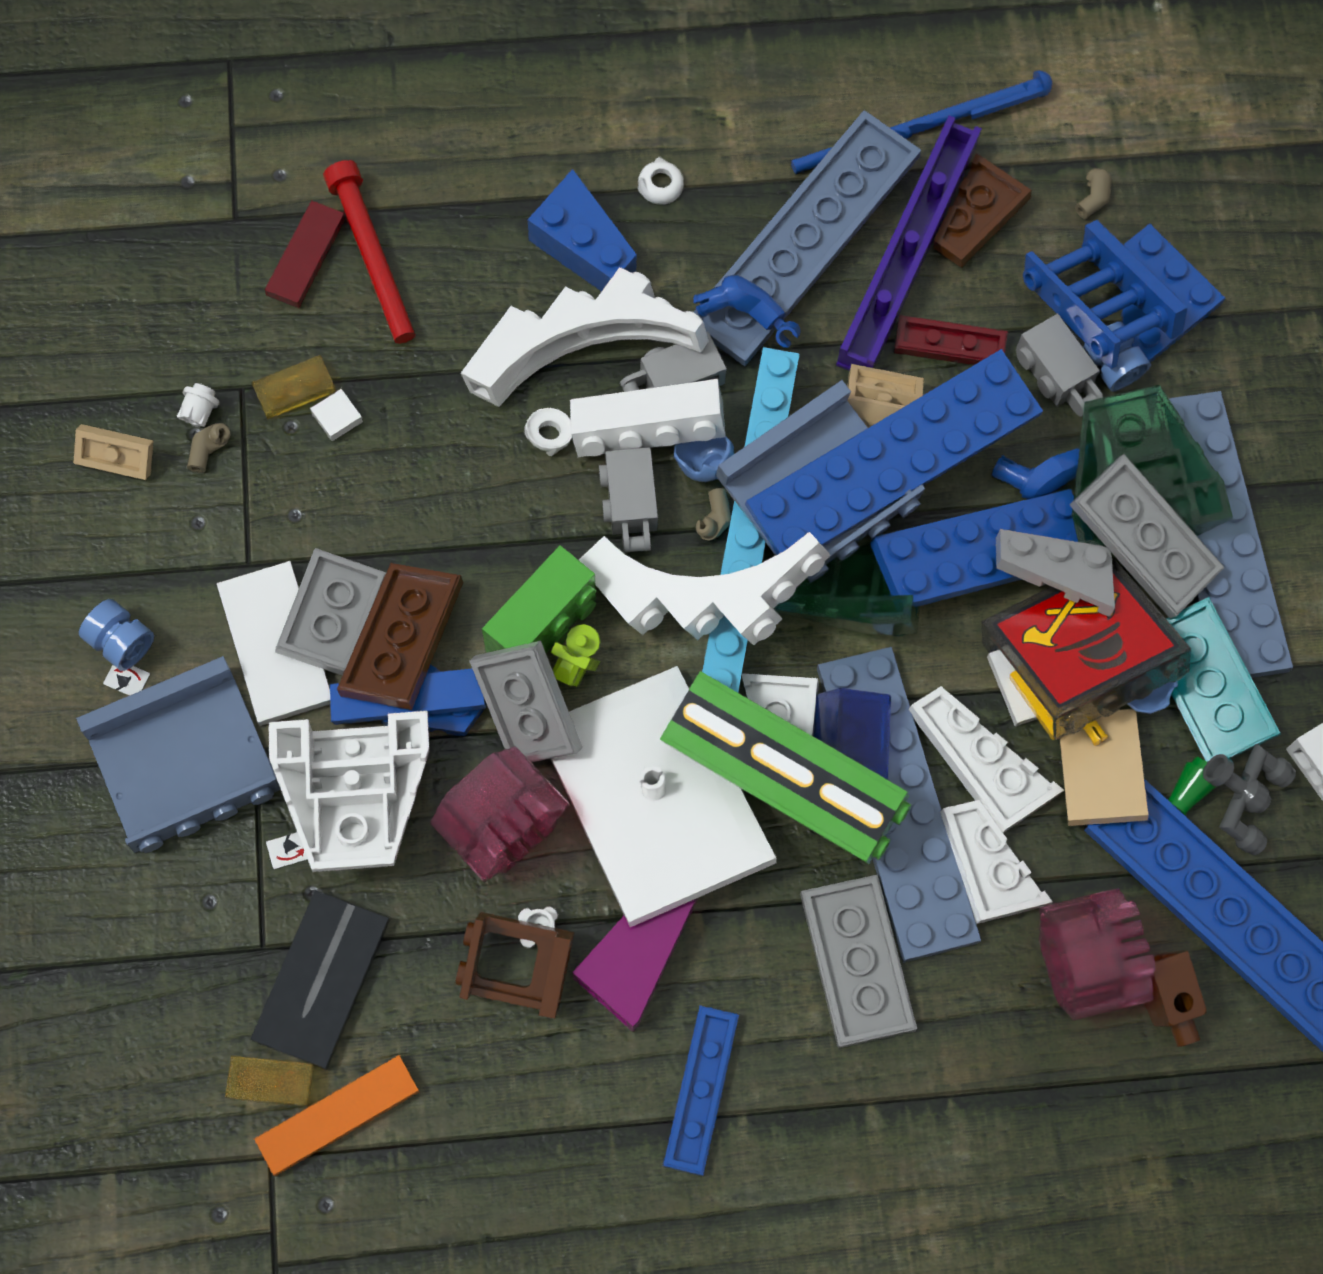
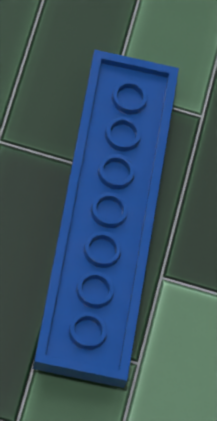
M1000 349L748 499L745 506L777 555L787 550L809 532L824 546L902 499L908 490L913 491L921 484L923 486L1039 417L1043 410L1003 350Z
M1145 779L1148 821L1088 825L1084 831L1323 1052V942Z

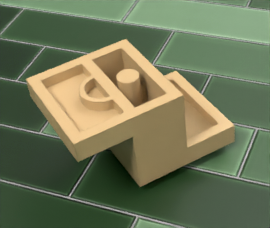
M851 364L847 384L851 391L848 402L869 428L923 396L924 378Z

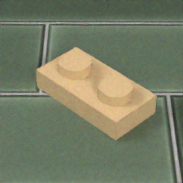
M81 424L76 429L73 464L146 480L151 475L154 440Z

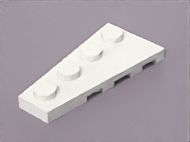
M942 686L912 704L908 709L913 715V719L974 800L981 801L1003 833L1058 797L1064 791L1054 781L1050 783L1037 772L1039 768L1027 758L1023 760L1007 747L1006 744L1008 742L997 733L993 735L979 723V718Z

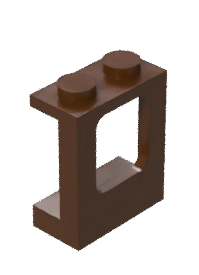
M480 912L475 919V923L468 922L463 945L470 948L467 962L460 961L455 984L462 986L459 998L467 1000L470 995L539 1009V1016L555 1019L560 1007L575 932ZM493 932L530 940L537 944L538 952L532 981L529 985L521 986L484 978L479 975L478 964L486 933Z

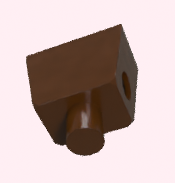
M1188 951L1164 952L1130 964V971L1154 1026L1170 1027L1177 1047L1186 1046L1201 1040L1193 1018L1206 1014L1207 1009Z

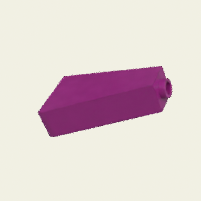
M698 898L633 927L629 926L625 916H623L572 972L573 980L630 1031L634 1032L639 1026Z

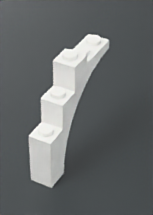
M619 268L596 300L584 291H579L578 293L565 287L542 319L530 310L523 312L510 306L462 370L461 375L470 393L500 407L515 388L538 369L565 354L590 345L615 340L650 339L675 343L701 353L709 340L704 322L697 314L691 311H680L672 307L665 299L655 297L650 280L639 272L631 273Z
M809 532L784 552L759 565L725 575L707 577L671 575L640 564L626 556L604 536L579 561L595 573V585L626 622L642 635L648 630L657 627L668 611L697 640L703 635L711 633L718 626L719 620L726 616L740 634L755 645L759 640L768 638L774 632L776 625L782 620L781 616L773 608L779 603L787 601L794 594L796 587L808 576L818 573L824 566L825 560L831 555Z

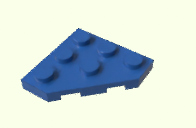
M1148 224L1128 240L1124 246L1188 307L1183 334L1170 339L1160 328L1154 327L1133 338L1134 341L1131 347H1140L1151 363L1222 305L1225 297L1151 224ZM1132 304L1122 309L1121 322L1126 325L1146 314L1138 306Z

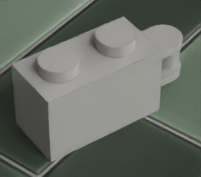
M1059 314L1021 334L1016 347L1017 358L1025 369H1030L1037 379V385L1041 393L1046 398H1051L1056 407L1067 401L1073 411L1082 417L1104 403L1103 395L1094 383L1100 370ZM1082 392L1086 395L1083 399L1079 395Z
M706 332L709 342L701 353L678 344L665 349L663 347L654 348L641 358L640 371L626 376L621 380L620 384L624 392L640 390L638 386L645 384L647 389L713 379H718L719 386L725 384L726 367L709 332Z
M651 448L605 451V465H599L600 487H608L609 499L602 500L604 522H611L612 535L622 534L624 553L651 551L649 532L657 531L658 524ZM643 532V536L629 537V533Z

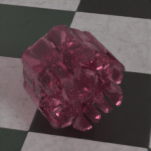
M513 746L510 749L489 755L455 785L442 799L430 824L454 850H457V854L483 882H486L499 872L501 874L507 873L516 865L504 852L506 848L518 861H521L529 852L520 842L521 839L531 849L542 841L532 830V825L547 838L556 828V820L562 816L570 803L542 774L540 775V771L516 746Z
M1119 888L1039 908V944L1055 998L1073 1021L1153 1001L1154 997L1151 993L1153 992V986L1150 978L1153 977L1155 971L1153 954L1129 960V956L1149 952L1150 947L1145 938L1126 943L1121 941L1143 935V926L1141 920L1122 924V919L1138 916L1140 913L1134 901H1126Z

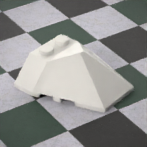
M427 711L388 714V726L312 731L309 719L269 722V759L313 872L394 866L429 754Z

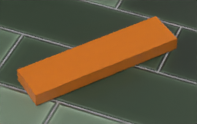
M400 1055L261 1134L254 1140L272 1174L277 1176L418 1094L419 1090Z

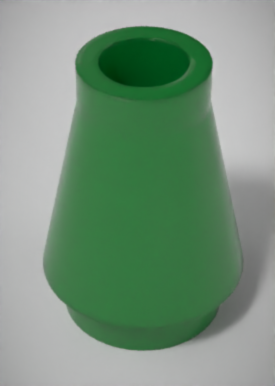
M1197 756L1192 762L1185 763L1171 796L1168 798V801L1184 815L1217 787L1211 785L1203 778V770L1207 761Z

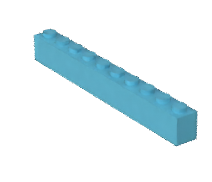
M763 347L745 446L788 417L799 353ZM735 501L720 575L731 574L762 563L765 541ZM726 616L722 617L719 620L718 626L709 633L702 672L738 693L748 640L740 634Z

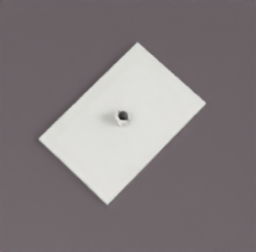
M678 666L569 711L583 748L576 754L550 758L630 927L776 864V856L741 788L660 740V737L689 690Z

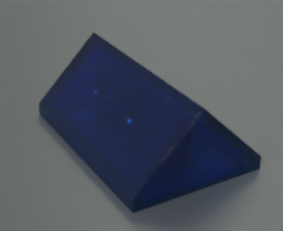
M844 688L816 694L813 737L888 780L891 695Z

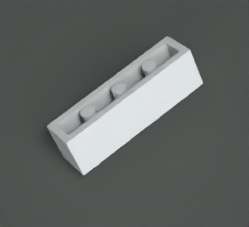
M718 379L570 399L571 436L578 457L598 456L605 454V451L672 446L674 444L708 441L726 437L723 400Z

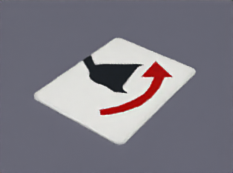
M112 665L103 684L130 696L142 691L150 673L134 666L126 671H120Z
M298 832L266 842L273 869L308 859Z

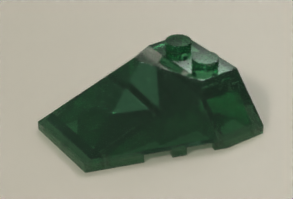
M1160 385L1094 399L1084 403L1074 500L1118 457L1125 454L1196 536L1233 519L1223 479L1214 470L1199 443L1195 442L1185 427V422ZM1072 509V519L1078 542L1105 546Z
M870 544L860 546L855 553L843 561L836 557L826 564L829 570L813 582L806 578L796 587L794 594L787 601L779 603L773 608L779 613L843 630L896 637L917 634L920 606L914 607L913 595H891Z

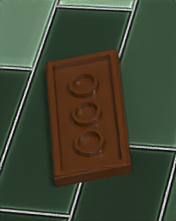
M390 563L337 687L339 695L341 697L412 710L464 583L461 575Z

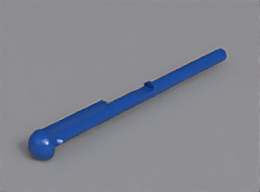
M1034 71L1032 80L890 128L905 139L911 138L912 134L945 124L948 116H952L957 120L971 115V119H975L1037 97L1043 98L1047 96L1053 86L1052 78L1045 71ZM832 147L792 160L793 172L797 174L815 168Z

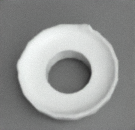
M661 157L656 158L654 162L645 166L638 177L639 192L647 201L654 204L666 205L674 202L680 197L684 188V179L681 171L674 164L667 162ZM657 173H665L671 178L672 182L667 187L659 188L652 183L651 178Z
M543 408L531 414L524 427L528 440L533 446L546 451L548 456H553L565 448L572 439L571 419L558 409ZM543 426H553L559 431L560 435L552 440L545 439L540 435L539 429Z

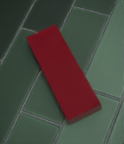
M311 200L265 288L266 296L300 308L345 221V214L343 212Z
M899 315L894 353L975 365L1000 349L1005 353L1008 331Z

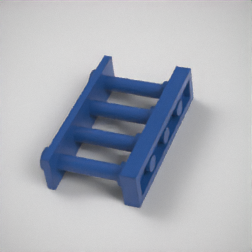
M1098 220L1085 225L1082 247L1063 257L1045 264L1033 251L1026 254L1023 280L1030 290L1035 291L1056 314H1059L1062 320L1090 347L1093 355L1100 358L1110 369L1117 367L1122 343L1154 327L1160 328L1170 339L1183 334L1188 307ZM1086 261L1093 262L1100 269V271L1068 287L1057 277V275ZM1109 282L1115 284L1123 292L1090 309L1079 299V297ZM1132 304L1138 306L1146 314L1114 331H1111L1101 321V319Z

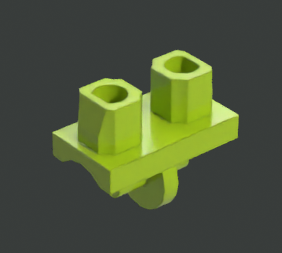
M585 624L577 625L567 634V645L555 642L551 653L558 656V660L552 670L557 680L569 686L579 687L586 670H597L600 661L591 657L598 651L601 643L600 635L596 629Z

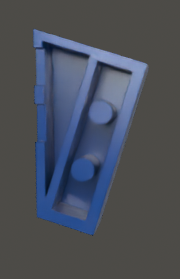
M572 169L528 219L529 241L602 292L619 268L631 273L636 272L637 254Z

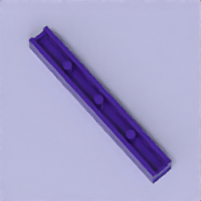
M948 116L840 347L836 366L850 371L851 364L875 368L977 147L982 128L975 126L974 130L954 123L955 118Z

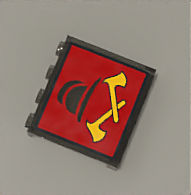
M1113 556L1112 571L1115 609L1110 617L1097 612L1098 606L1079 599L1078 603L1064 598V591L1051 586L981 621L982 645L989 653L997 650L1003 653L1052 716L1053 736L1056 740L1067 734H1075L1081 731L1094 720L1102 716L1108 717L1114 714L1120 707L1135 699H1144L1153 690L1168 682L1179 681L1186 673L1190 672L1191 648Z

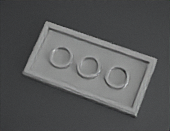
M1125 454L1118 457L1069 504L1170 619L1176 617L1225 568Z
M878 875L801 891L800 896L837 1047L843 1048L915 1032L917 1026Z

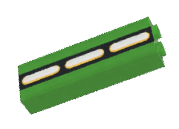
M701 671L660 737V740L867 864H870L873 857L877 860L881 859L891 841L890 838L886 837L893 823L900 825L911 808V804L906 802L910 796L908 791Z

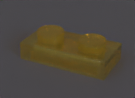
M321 355L251 382L267 419L336 392Z
M231 1056L225 1097L234 1100L309 1107L314 1065Z

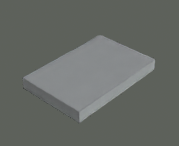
M315 548L280 635L275 653L343 676L386 572Z
M541 641L475 655L469 660L511 766L576 754L583 748Z

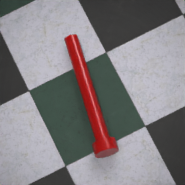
M352 160L336 162L326 168L323 173L328 190L332 195H337L340 198L395 343L409 342L415 337V332L360 193L359 187L363 183V178L358 165Z

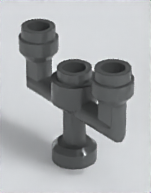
M1258 744L1254 745L1241 777L1234 772L1233 761L1224 754H1218L1211 758L1203 770V778L1213 786L1224 784L1234 792L1219 828L1235 839L1236 846L1251 855H1257L1264 850L1267 838L1255 825H1246L1240 821L1244 810L1249 813H1262L1271 803L1269 789L1257 780L1260 771H1264V776L1269 782L1282 788L1290 785L1296 776V771L1291 763L1283 757H1274Z

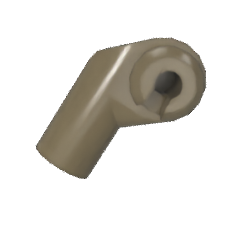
M1094 168L1086 176V180H1089L1087 185L1091 187L1090 195L1075 205V210L1082 219H1087L1110 201L1112 178L1105 169Z
M223 423L212 424L194 435L187 469L197 473L206 471L209 454L223 447L230 439L231 432L227 425Z
M717 488L708 492L711 512L703 521L699 519L696 523V531L704 540L717 539L730 525L731 511L727 491L724 488Z

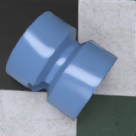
M1115 322L1107 327L1114 331L1124 326L1122 322ZM1133 338L1121 344L1118 364L1113 369H1110L1100 358L1095 357L1086 343L1083 345L1084 350L1095 365L1102 366L1100 376L1111 392L1118 391L1132 384L1144 375L1151 366L1140 347H1131L1134 341Z
M107 599L98 604L87 615L79 629L81 639L96 651L103 650L104 658L120 671H126L138 663L154 641L153 632L138 619L130 621L129 612L114 599Z

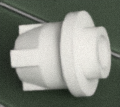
M195 383L193 387L184 388L182 393L185 397L177 417L200 428L201 426L205 427L212 409L217 408L220 402L214 397V390Z

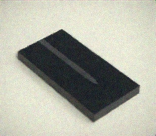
M315 890L250 1040L327 1070L388 927L389 918Z

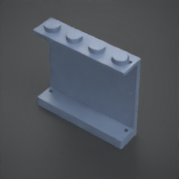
M843 380L718 465L717 478L775 555H777L750 514L745 503L748 499L868 429L849 404L848 398L851 391ZM921 484L913 491L908 490L902 499L824 545L823 547L831 556L825 560L824 566L818 573L808 576L807 579L813 582L829 570L826 564L836 557L843 561L860 548L857 542L867 535L873 539L882 534L890 527L888 521L898 513L903 518L921 505L918 499L925 490L924 486Z
M224 656L76 718L81 732L90 743L127 835V838H125L126 844L134 853L138 851L144 853L154 851L163 845V841L175 835H178V837L191 835L201 828V824L214 818L216 821L228 819L238 812L237 808L251 802L253 805L265 803L273 798L274 792L281 790Z

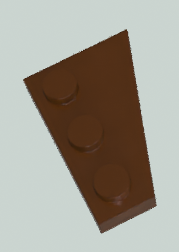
M976 153L971 169L959 187L957 198L953 206L949 208L934 239V249L962 268L1031 199L1032 190Z

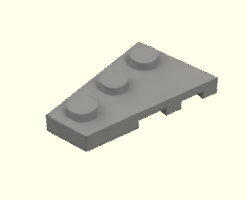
M1004 529L999 530L996 537L997 569L1039 587L1045 584L1064 591V598L1078 603L1079 599L1098 606L1097 612L1108 617L1111 616L1115 609L1112 556L1111 551L1107 547Z

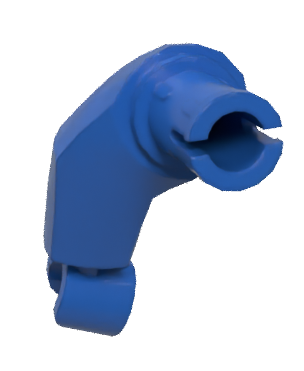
M739 275L726 276L721 286L701 294H696L693 297L695 304L700 303V305L696 306V310L702 318L730 306L738 311L748 313L766 330L775 327L778 330L776 340L782 347L788 348L791 345V341L784 336L783 330L791 331L797 338L800 335L799 325L792 321L785 322L783 320L786 312L765 290Z
M1089 443L1083 447L1082 452L1077 448L1053 456L1036 468L1029 469L1002 455L992 471V477L1019 489L1022 498L1031 499L1053 493L1082 475L1085 471H1098L1104 456L1100 455L1099 457L1091 458L1094 454L1095 446Z

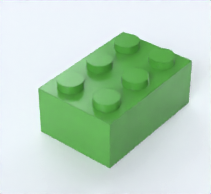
M560 545L482 628L486 653L541 641L545 653H547L554 646L555 642L563 644L573 623L578 618L580 620L587 618L596 606L595 573Z

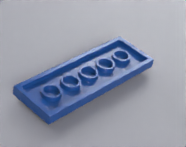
M1071 489L876 536L870 542L898 611L1022 580L996 567V537L1000 529L1096 544L1087 524L1069 505L1075 500Z

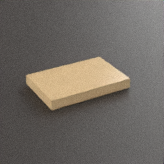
M1135 710L1101 711L1095 720L1105 734L1108 735V738L1103 742L1100 740V744L1096 746L1093 745V742L1083 728L1070 730L1059 736L1068 826L1148 821V807Z

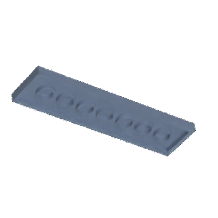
M864 110L714 288L721 286L726 276L739 275L765 290L786 312L784 320L918 160L921 149ZM730 306L708 314L703 318L698 314L697 310L693 312L703 320L706 332H709L714 344L744 366L749 363L776 330L775 327L766 330L751 315Z
M1221 391L1149 401L1147 410L1171 507L1225 567L1194 598L1195 603L1207 597L1211 599L1252 678L1289 672L1293 665Z
M892 647L818 664L817 672L841 753L908 791L910 795L906 802L911 804V808L900 825L893 823L886 835L891 841L880 860L872 858L903 963L978 944L981 938L940 814L941 807L913 715L908 710L910 708Z

